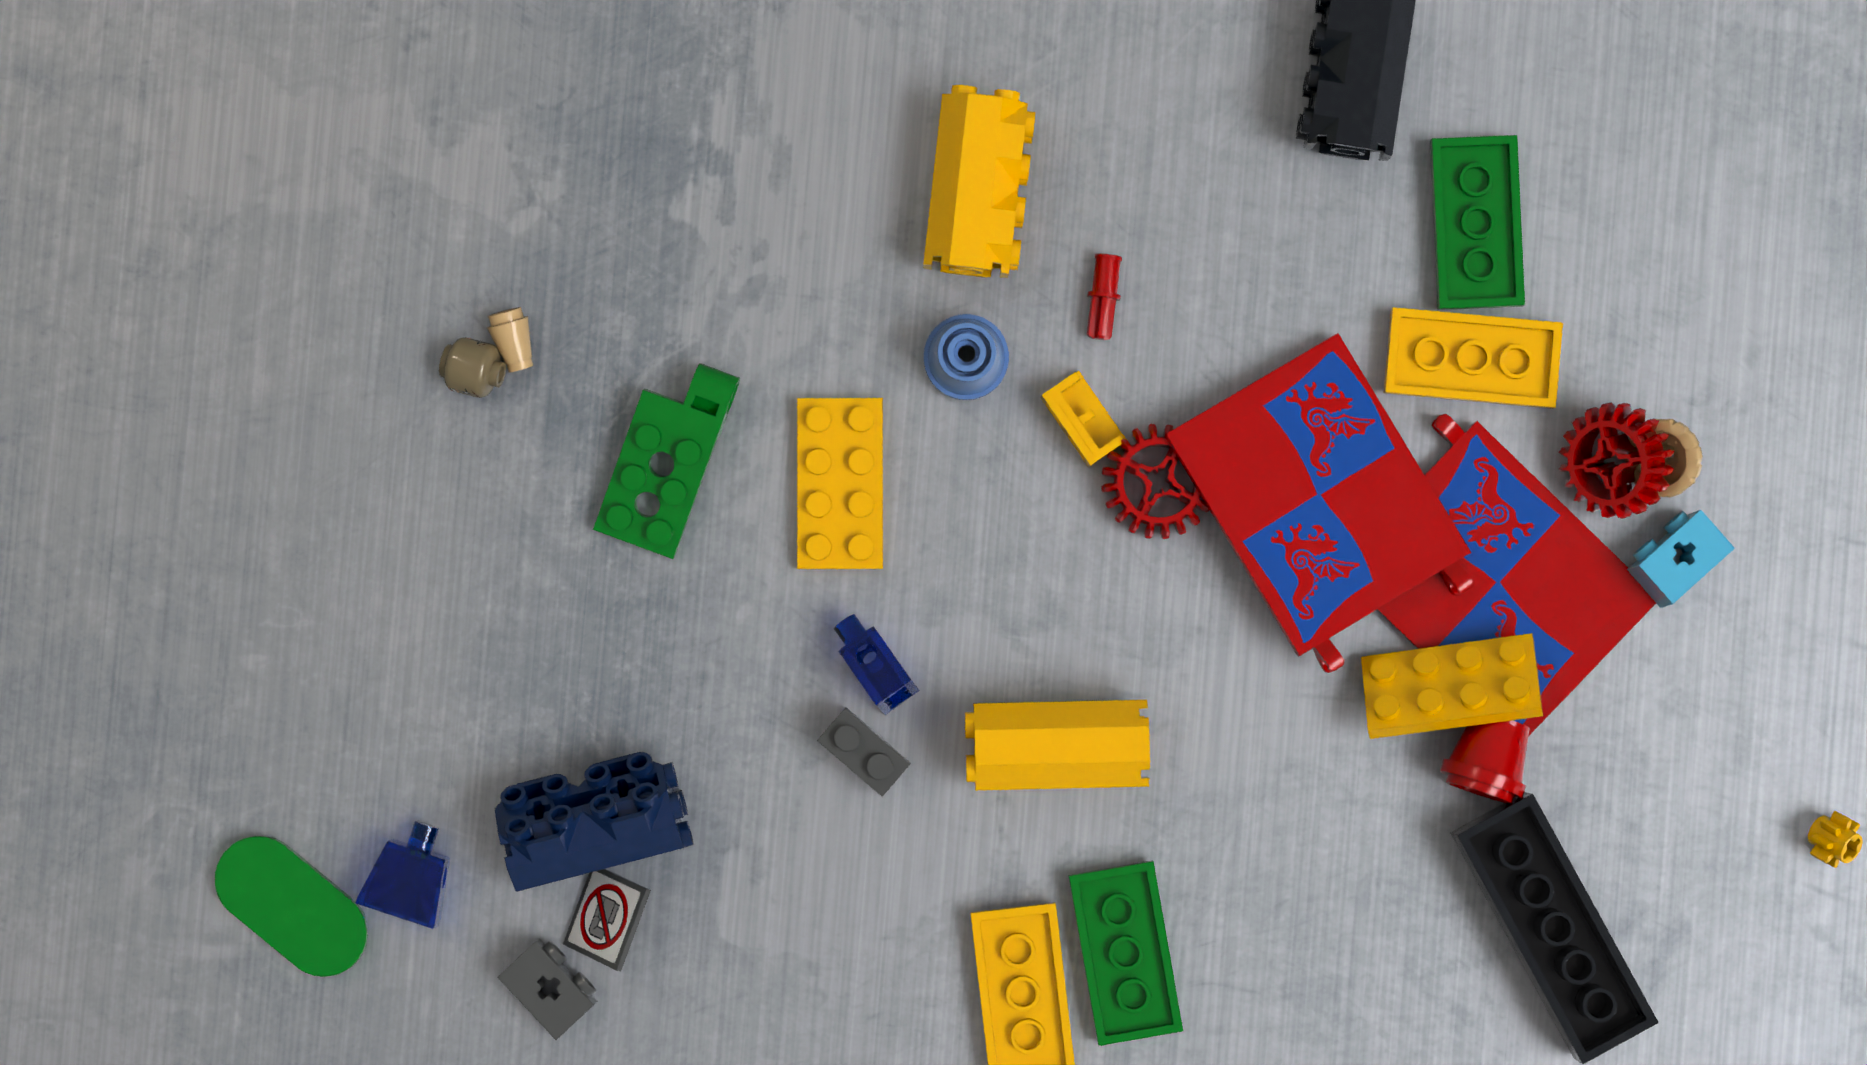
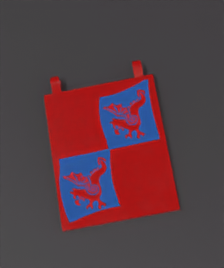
M1339 333L1165 434V437L1297 656L1299 657L1313 648L1321 668L1326 673H1331L1344 665L1341 653L1329 638L1438 572H1442L1447 587L1455 596L1466 592L1473 586V581L1469 574L1458 563V560L1471 553L1470 549Z
M1439 415L1432 422L1431 426L1452 446L1424 475L1471 551L1470 554L1458 560V563L1469 574L1473 581V586L1466 592L1455 596L1450 592L1440 571L1377 610L1417 649L1532 633L1543 716L1513 720L1530 728L1529 737L1647 614L1656 602L1629 573L1628 567L1478 421H1475L1464 432L1449 415Z

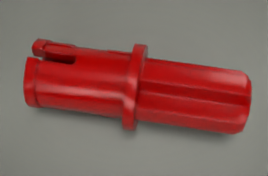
M1095 254L1096 261L1092 291L1087 292V297L1091 298L1087 336L1096 340H1110L1112 337L1116 301L1121 299V295L1117 294L1122 257L1111 254Z

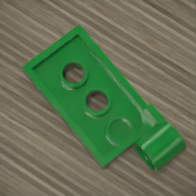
M699 363L684 403L651 390L643 389L593 530L665 557L675 558L717 439L721 435L728 412L735 398L740 377ZM665 452L673 458L674 469L671 474L661 476L653 471L651 459L655 453ZM651 492L658 497L660 508L655 515L648 516L639 511L637 498L641 493Z

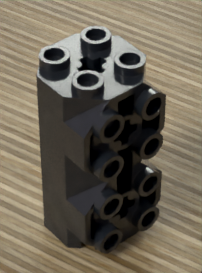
M1316 0L1315 13L1322 14L1321 23L1317 22L1315 30H1312L1308 55L1317 56L1316 65H1310L1309 72L1306 71L1302 97L1309 98L1308 108L1304 107L1303 113L1299 114L1296 129V139L1304 140V148L1312 150L1315 144L1318 143L1320 144L1319 153L1355 160H1369L1370 152H1380L1379 161H1388L1392 157L1416 0Z

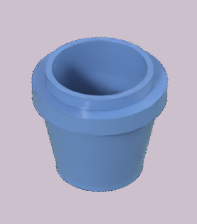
M956 315L942 321L931 332L925 344L924 366L928 378L940 392L954 399L974 400L988 395L1001 383L1008 368L1009 351L1003 334L992 322L977 315ZM963 346L972 347L975 351L974 359L969 362L962 361L958 356L959 349Z

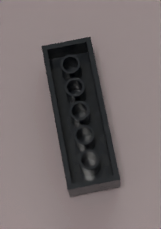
M1524 792L1523 798L1514 797L1512 804L1503 803L1450 832L1576 1061L1585 1064L1659 1023L1532 793Z

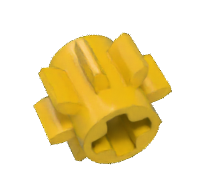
M1837 811L1833 812L1831 818L1826 815L1820 816L1813 822L1808 832V841L1814 845L1810 854L1834 868L1838 866L1839 861L1843 863L1853 861L1859 854L1863 844L1862 836L1856 833L1860 824Z

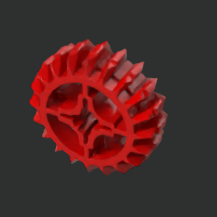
M1610 402L1602 404L1600 408L1593 407L1587 409L1584 412L1585 417H1578L1572 422L1575 430L1567 431L1563 435L1570 446L1562 447L1558 453L1568 458V463L1562 464L1558 470L1563 472L1569 471L1571 477L1564 486L1568 488L1576 487L1578 491L1573 501L1581 502L1588 499L1587 511L1593 513L1600 510L1602 517L1605 518L1613 517L1616 514L1618 518L1624 519L1630 517L1632 513L1637 515L1645 512L1648 509L1647 504H1656L1661 499L1658 492L1665 491L1670 486L1663 476L1672 474L1674 468L1665 463V458L1671 457L1675 451L1671 449L1664 450L1662 442L1666 441L1669 434H1656L1655 429L1658 426L1659 420L1653 418L1645 421L1646 410L1638 408L1632 411L1631 404L1621 403L1616 407L1615 404ZM1600 433L1601 438L1597 439L1598 450L1592 457L1593 444ZM1628 436L1635 443L1636 447L1629 442ZM1617 456L1618 460H1629L1618 465L1614 461L1604 462V460ZM1639 464H1641L1640 477L1638 479L1637 484L1632 489L1631 483L1635 482V469ZM1596 474L1600 475V477L1604 481V484L1601 482V480L1598 478Z
M1155 424L1148 426L1149 438L1147 439L1143 438L1138 428L1132 430V438L1135 444L1131 446L1123 438L1121 440L1122 444L1119 447L1125 453L1121 456L1111 451L1107 455L1110 461L1117 463L1116 469L1103 467L1101 472L1104 476L1114 477V483L1103 484L1101 491L1105 493L1115 491L1116 498L1110 499L1105 503L1107 509L1113 508L1118 504L1122 507L1123 511L1116 515L1115 521L1120 523L1129 515L1134 520L1129 525L1128 531L1135 533L1140 523L1145 524L1144 537L1147 539L1152 538L1154 526L1160 527L1162 539L1169 538V525L1174 524L1177 533L1182 535L1186 533L1185 525L1182 522L1184 518H1187L1194 526L1200 523L1199 517L1193 512L1195 507L1203 512L1209 511L1206 503L1200 500L1201 495L1194 483L1193 491L1190 492L1180 485L1174 477V469L1179 458L1165 437L1166 433L1173 430V426L1169 424L1165 426L1163 437H1157V427ZM1146 448H1169L1162 462L1154 467H1149L1142 463L1139 464L1131 459L1136 453ZM1169 462L1170 465L1165 472L1167 474L1165 482L1177 492L1171 489L1164 492L1161 488L1159 493L1153 494L1150 501H1148L1153 483L1143 473L1148 475L1153 471L1157 475L1158 470L1162 471ZM1125 471L1132 474L1143 485V496L1137 508L1131 504L1125 493L1123 482ZM1167 496L1186 504L1182 510L1171 516L1153 517L1148 515L1152 506L1160 497Z

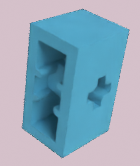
M1702 510L1688 515L1684 511L1680 512L1664 526L1668 533L1657 543L1650 539L1633 554L1637 561L1627 570L1660 608L1674 604L1735 549ZM1680 548L1683 554L1679 558L1680 563L1676 564L1672 558L1677 553L1675 549Z

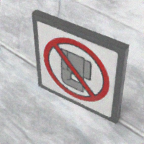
M607 869L590 872L563 945L621 972L651 890Z

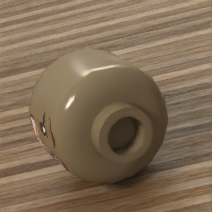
M467 337L457 339L453 345L448 344L442 353L439 364V375L445 379V384L451 391L477 398L488 396L494 387L499 388L506 374V364L501 362L499 350L495 345Z

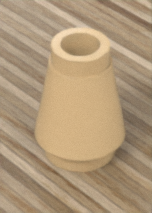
M521 307L489 315L488 318L491 326L487 327L504 363L507 365L508 372L532 367L528 316H523Z

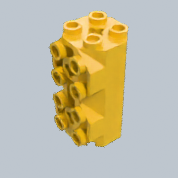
M952 85L951 94H942L923 268L932 270V263L937 262L941 265L940 272L975 277H991L992 269H1000V278H1008L1009 270L1018 271L1021 240H1014L1013 235L1014 227L1022 228L1026 205V197H1018L1019 185L1027 186L1031 155L1023 154L1024 143L1032 144L1036 113L1027 111L1028 103L1020 101V92L997 89L994 91V96L977 94V88L973 86Z
M1147 700L973 703V712H965V738L974 739V755H966V781L975 782L976 791L1149 787L1150 778L1141 777V770H1150L1149 717L1140 716L1139 709H1148Z

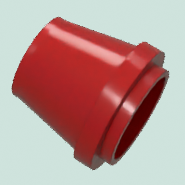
M1513 720L1466 726L1449 759H1443L1440 772L1447 775L1445 782L1464 791L1507 804H1512L1514 797L1523 798L1526 785L1523 784V775L1530 728Z

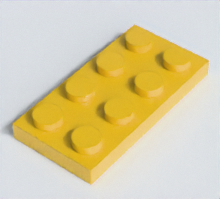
M1392 307L1390 311L1383 393L1554 409L1556 408L1563 323Z
M797 398V569H883V398Z
M1532 633L1361 657L1367 728L1370 739L1543 716Z
M1056 903L970 912L988 1065H1075Z

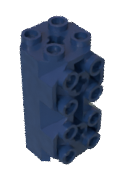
M637 752L590 765L584 773L585 780L580 786L569 783L566 776L553 774L506 787L500 795L501 802L495 808V816L500 844L504 845L507 857H504L506 868L515 891H522L694 845L688 821L682 822L681 820L685 815H688L682 790L674 792L673 789L678 787L673 762L659 764L652 761L649 754Z

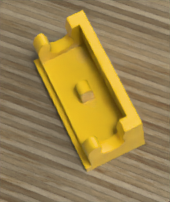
M1080 371L1074 372L1041 395V400L1088 468L1122 444L1121 440L1123 438L1126 439Z

